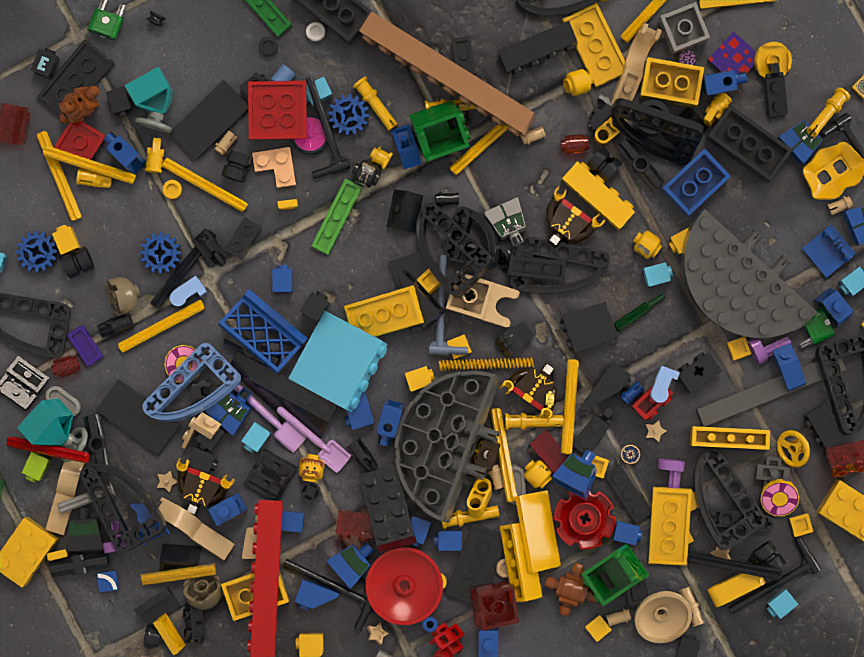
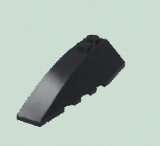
M237 351L230 364L239 372L241 380L276 412L278 407H283L321 439L338 405L279 373L276 374L270 368Z

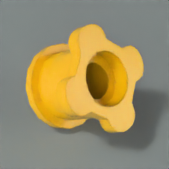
M379 146L378 149H373L369 158L372 159V163L378 164L382 167V170H385L393 153L390 152L389 154Z

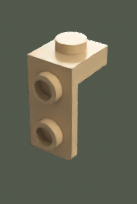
M201 412L197 418L193 417L188 427L191 429H188L183 435L182 439L184 442L181 447L184 449L187 447L196 431L211 440L219 430L221 423Z

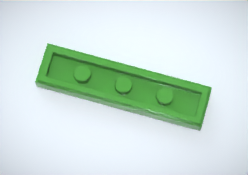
M345 178L311 245L312 248L329 255L362 186Z

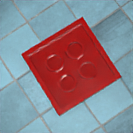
M306 81L248 82L249 140L307 139Z

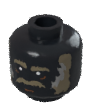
M363 160L360 164L356 163L352 170V173L355 174L354 181L367 188H370L372 185L376 186L382 173L379 171L380 167L368 160Z

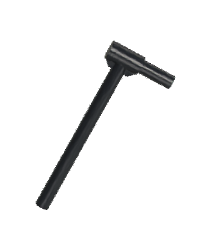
M313 76L305 79L334 159L329 164L330 166L312 172L313 178L316 179L330 173L335 174L349 169L350 165L347 158L340 156Z
M844 113L832 121L831 125L820 131L822 138L827 137L834 131H843L854 150L864 159V149L849 127L851 126L852 118L848 113Z
M801 536L796 538L795 542L804 556L803 564L783 575L781 580L769 583L728 607L732 614L806 571L815 574L821 570L812 552L810 553Z
M286 558L283 566L360 602L362 612L354 628L362 630L368 615L373 610L368 601L367 594L363 596Z

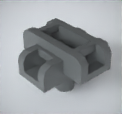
M766 456L765 465L757 464L755 479L763 480L762 488L770 481L776 479L789 481L790 468L781 467L782 458Z

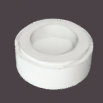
M319 22L309 24L306 29L307 37L313 42L321 41L325 37L324 26Z

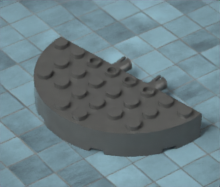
M700 209L690 223L681 253V269L684 284L690 298L706 318L717 326L738 335L768 338L791 332L804 325L818 313L780 278V274L791 264L785 256L781 255L772 267H768L752 253L751 249L763 238L761 234H758L759 232L753 229L750 235L743 242H740L705 209Z
M465 371L440 377L424 387L415 399L409 403L399 422L395 438V463L401 483L410 498L424 512L442 522H450L466 475L469 474L480 480H483L485 475L478 473V471L486 473V468L474 465L471 461L480 437L496 443L498 439L491 435L499 437L500 434L499 431L484 427L501 379L498 375L483 371Z

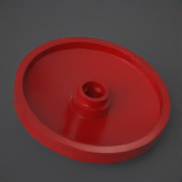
M400 547L383 553L374 561L366 578V594L371 607L381 618L397 625H411L429 617L437 608L443 593V580L438 566L427 554L413 548Z

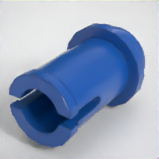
M636 381L626 392L621 393L620 398L626 405L632 404L633 400L645 390L642 385H639V382Z
M427 617L424 619L422 626L425 631L433 632L437 629L438 623L435 618ZM428 621L434 623L432 628L427 627Z

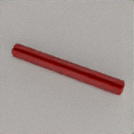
M13 436L8 437L6 443L8 447L81 463H88L90 454L87 452L54 445H33L27 439Z

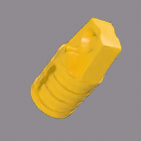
M723 92L716 94L711 104L705 110L707 114L704 118V124L710 127L716 118L719 120L732 102V99Z
M153 138L152 148L147 147L145 172L162 173L164 149H160L161 139Z
M79 167L76 183L84 186L110 188L112 178Z

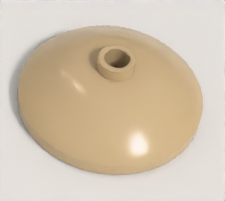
M670 591L657 592L648 596L640 603L635 612L634 622L638 633L644 639L654 643H667L679 638L686 632L692 620V610L688 601L680 594Z

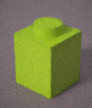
M31 452L22 473L26 475V479L36 483V480L42 481L52 459L39 453Z

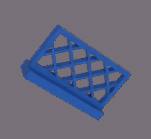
M250 289L246 291L243 297L218 323L222 329L276 374L300 350L308 339ZM241 304L249 309V314L239 315L238 308ZM250 318V327H240V319ZM253 318H260L263 321L264 327H254ZM228 319H236L237 327L230 328L225 322ZM241 331H251L252 340L243 339ZM254 331H264L265 340H255ZM268 331L277 332L278 339H268ZM266 343V352L256 350V344ZM269 343H279L280 352H270ZM282 343H290L294 349L291 352H283ZM270 356H280L281 364L278 367L271 362Z

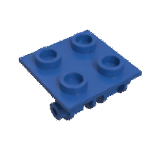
M832 224L802 248L826 278L856 254Z

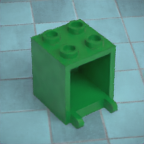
M452 100L409 115L420 150L426 162L470 147L468 140L471 138L464 123L463 113L459 105L455 106ZM454 118L457 127L450 129L447 120Z
M627 543L583 572L582 579L585 585L594 592L595 600L602 604V606H605L647 578L649 574ZM603 571L606 572L615 586L611 590H609L599 575Z

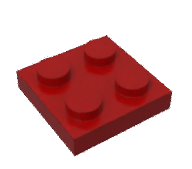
M83 121L69 122L54 148L93 160L106 135Z

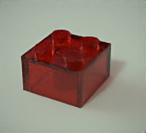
M503 581L470 588L476 627L484 631L519 623L513 584Z

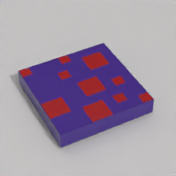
M733 31L707 61L719 72L733 69L735 73L745 71L747 74L754 66L756 51Z

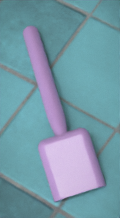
M237 385L234 390L239 393L243 387ZM252 395L249 397L247 402L278 429L274 433V437L290 452H295L307 437L287 420L281 424Z
M283 407L277 408L279 415L322 449L318 454L319 458L336 473L352 457L334 440H330L325 444Z

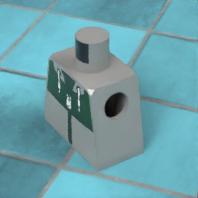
M518 197L484 212L485 218L492 224L501 241L510 238L514 247L524 242L520 233L526 231V225Z

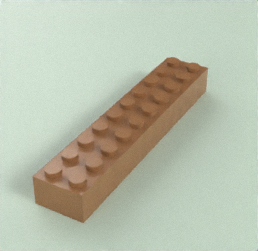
M372 11L359 30L363 35L361 38L372 46L377 44L380 51L388 56L393 54L397 62L404 66L409 64L413 72L421 77L425 74L429 82L437 87L441 84L445 92L453 97L457 94L460 96L461 102L469 107L473 104L476 106L477 112L485 117L489 114L492 116L493 122L501 127L505 124L508 126L509 132L517 137L520 134L525 136L535 121L536 115L534 112Z

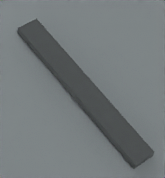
M838 358L841 371H846L842 358ZM828 360V361H825L824 363L827 364V363L832 362V361H831V360ZM816 361L801 367L806 385L791 391L787 390L782 377L778 376L696 409L703 427L823 380L818 362ZM828 366L827 373L833 376L835 375V369L832 366Z

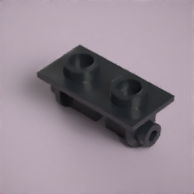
M206 228L191 240L212 268L216 265L223 267L226 264V253Z
M185 604V609H183V619L186 620L184 638L187 640V643L194 644V639L195 643L203 642L204 625H197L196 621H203V610L196 609L190 604Z

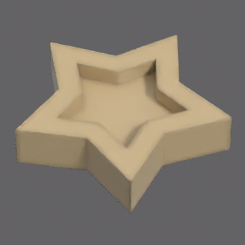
M659 420L653 425L646 424L648 429L646 438H654L659 442L660 436L667 432L661 428Z
M172 471L165 475L158 474L160 482L157 488H165L168 492H171L172 485L177 483V480L172 476Z
M716 547L715 550L710 552L715 557L731 560L729 555L731 548L720 550Z
M381 622L375 627H367L370 633L368 641L375 640L379 645H382L383 637L389 633L382 629Z

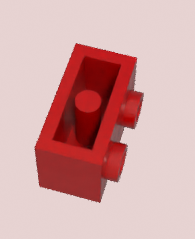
M651 386L630 407L643 420L647 418L651 420L658 413L656 409L661 405L664 407L672 400L670 396L673 392L669 388L668 398L664 402L656 403L651 399Z

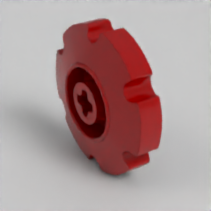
M569 491V498L567 500L560 499L555 507L554 520L560 522L559 527L556 528L558 535L570 546L577 542L580 549H592L602 544L601 538L604 536L609 538L615 527L616 517L610 515V510L614 508L611 501L600 491H597L596 494H591L589 491L586 499ZM587 513V517L590 519L583 524L580 516H584Z

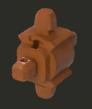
M97 86L74 88V92L68 93L63 101L59 103L60 110L62 111L59 115L60 122L63 124L84 121V117L92 115L95 108L99 107L96 99L99 95Z
M578 562L573 565L571 570L573 573L566 571L565 576L560 575L559 580H556L554 577H547L545 581L547 588L556 589L555 595L558 596V602L563 603L560 604L559 614L563 616L570 614L572 609L570 606L577 607L578 603L583 604L585 598L587 601L596 602L593 596L594 592L592 589L588 590V587L583 582V577L580 576L584 571V565Z

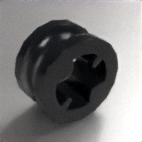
M150 11V17H147L146 20L162 27V21H165L166 18Z

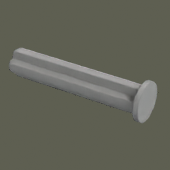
M109 482L107 487L110 494L116 496L112 484ZM95 489L94 494L97 497H101L103 489ZM87 492L60 502L57 506L60 513H65L92 503V500Z

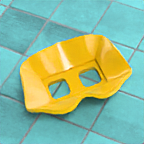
M840 142L837 145L822 148L817 151L811 162L804 166L803 175L811 189L812 197L817 200L836 199L847 187H853L860 183L864 175V159L851 145L846 142ZM838 160H842L847 167L846 171L838 174L833 167V164ZM823 170L827 171L831 177V180L826 184H822L817 177Z

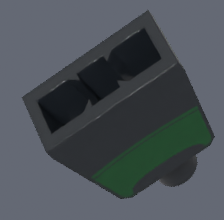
M90 507L78 508V519L69 521L66 551L103 549V543L105 542L99 518H90Z

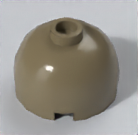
M124 277L106 280L105 282L108 284L105 285L108 301L110 305L113 304L116 308L113 312L117 316L131 312L137 304V296L140 295L137 285H133L129 279Z
M217 575L189 578L183 585L185 599L192 607L199 610L211 609L217 605L223 593L221 581Z

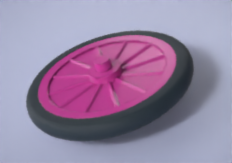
M307 114V139H290L295 149L304 154H316L322 151L328 144L320 119L317 115Z

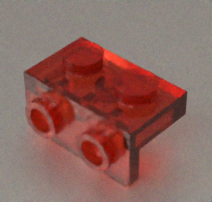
M6 103L1 104L0 142L16 146L22 145V142L26 139L25 125L30 119L28 107H19Z
M864 440L826 448L825 452L831 467L832 477H843L853 472H864Z
M346 510L338 511L335 533L339 534V538L350 539L351 536H358V540L370 541V538H374L368 513Z

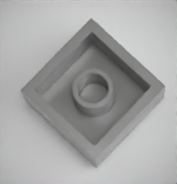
M696 2L661 15L658 19L672 55L707 42L710 38Z

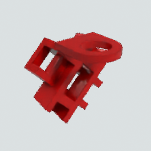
M444 622L435 631L430 632L434 636L429 642L430 645L435 643L439 648L432 657H454L456 653L460 654L464 647L459 640L465 634L456 623L448 627Z

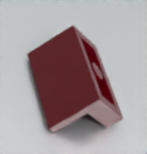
M547 429L529 443L553 473L569 457L568 454L561 453V446Z

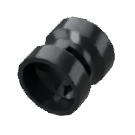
M307 482L301 488V496L306 501H314L320 496L321 489L315 482Z

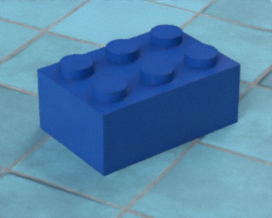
M703 149L661 191L687 218L731 176L706 149Z

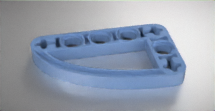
M203 343L144 401L143 411L151 418L161 422H175L193 417L212 407L228 395L240 383L241 375L212 345ZM205 349L209 350L210 354L208 356L204 353ZM198 356L203 360L202 363L197 359ZM222 360L223 367L215 370V363ZM194 361L197 362V368L194 371H190L189 364ZM207 366L224 383L209 396L190 407L175 412H162ZM226 371L233 375V381L229 380V377L224 374ZM183 375L184 381L177 385L175 383L176 377ZM169 389V397L162 398L163 390ZM151 404H153L155 407V410L153 411L150 410L151 408L149 407Z

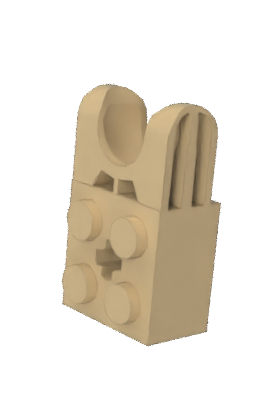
M465 274V277H466L467 279H470V278L474 277V276ZM480 278L466 292L468 294L469 291H472L475 299L467 301V297H464V295L456 298L450 294L446 310L508 328L511 322L508 318L501 316L497 312L496 303L502 298L516 299L519 297L520 292ZM453 286L454 290H460L459 286Z

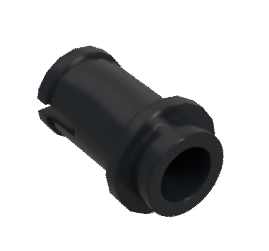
M440 191L435 194V204L440 207L450 204L459 205V193H441Z

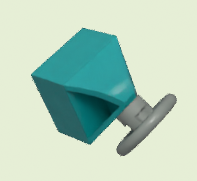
M156 67L126 84L125 87L140 111L149 112L147 119L137 117L135 118V123L149 129L170 133L172 128L162 124L161 121H163L164 114H166L171 105L174 91L161 69Z
M59 398L42 400L17 427L33 445H60L64 448L83 451L88 438L87 430L83 427L75 428L70 432L73 413ZM82 433L81 438H75V435ZM62 458V460L65 461V462H71V461H72V460H67V459H63V458Z

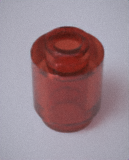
M565 135L564 140H561L562 151H566V155L584 153L586 150H589L588 135Z
M68 355L53 360L54 365H51L53 375H58L59 379L81 370L76 355Z

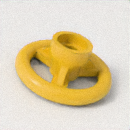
M794 430L785 431L779 436L777 451L782 461L791 467H801L806 464L810 456V447L805 437ZM788 436L797 438L791 442L784 440ZM783 447L788 449L792 461L784 454ZM804 453L803 458L799 461V454Z

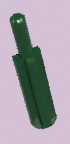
M660 294L648 303L644 302L614 322L615 329L620 332L651 311V307L665 299L664 294Z

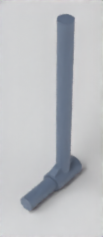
M439 255V270L446 278L447 255ZM441 285L438 287L437 302L445 310L446 289ZM444 312L436 322V341L430 344L429 355H468V347H453L443 342Z

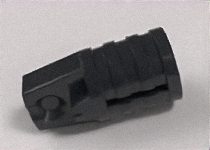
M129 313L121 316L116 315L99 324L98 330L103 338L133 328L134 323Z
M358 438L346 447L366 473L373 471L378 466L364 442L361 441V438Z

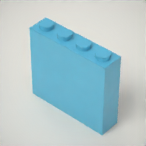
M324 311L288 379L352 412L353 409L357 408L362 392L366 391L371 375H374L377 371V364L380 358H383L386 354L388 344Z

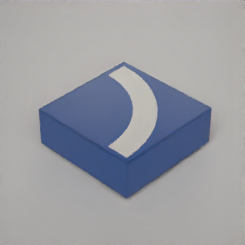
M117 570L97 573L99 593L119 590Z

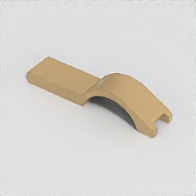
M643 23L628 50L625 67L610 100L612 104L618 98L633 101L644 75L643 69L646 57L652 45L659 39L662 32L661 29L657 28L655 31L648 28L649 24Z
M64 461L45 530L65 535L72 510L60 513L57 504L76 497L80 473L85 463Z
M163 497L161 498L160 502L162 503L159 506V510L166 522L181 530L192 541L219 559L225 560L235 545L234 543L203 524L187 510Z

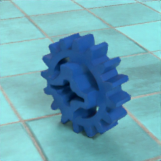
M351 94L348 95V98L341 95L342 100L334 99L336 105L330 104V108L333 111L328 112V115L333 116V118L329 119V122L335 123L332 128L334 130L339 128V134L346 131V136H349L350 132L356 135L357 129L363 131L362 125H368L365 119L370 118V115L365 114V112L369 108L363 107L365 101L359 102V96L352 99ZM344 103H350L349 106L341 107ZM357 106L360 108L362 116L356 114ZM352 109L353 118L349 117L345 120L346 116L344 113H349ZM336 113L342 117L340 124L336 119ZM351 123L357 124L353 127H348V125Z
M35 231L34 235L28 232L27 239L21 237L23 243H17L20 250H17L16 253L20 254L17 260L23 261L21 265L23 268L28 266V271L30 272L35 268V272L39 273L40 268L43 271H47V265L53 267L51 261H57L54 254L59 253V251L53 248L57 244L55 242L51 243L53 239L51 236L46 238L45 232H42L41 236H39V232ZM37 239L34 244L28 245L29 242ZM45 242L49 247V253L45 249ZM39 248V251L44 253V255H36L30 249L34 250ZM25 251L28 252L29 261L26 259ZM47 259L45 262L38 264L40 260Z
M159 232L158 237L152 233L151 240L146 237L147 244H141L144 251H140V254L144 255L141 261H147L145 267L149 268L152 266L151 271L155 272L158 269L159 274L163 273V269L169 273V267L176 268L175 261H181L177 258V255H182V252L177 251L181 245L174 244L177 239L174 237L170 240V234L168 233L163 237L162 232ZM165 241L169 242L173 249H168L165 246ZM156 242V246L153 249H149ZM162 247V250L165 251V254H163L162 258L160 259V256L157 255L156 252H159L160 248ZM150 256L156 259L157 265L151 262ZM172 257L171 261L165 265V261Z

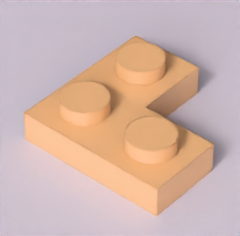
M290 147L252 153L255 172L274 170L277 188L296 185Z

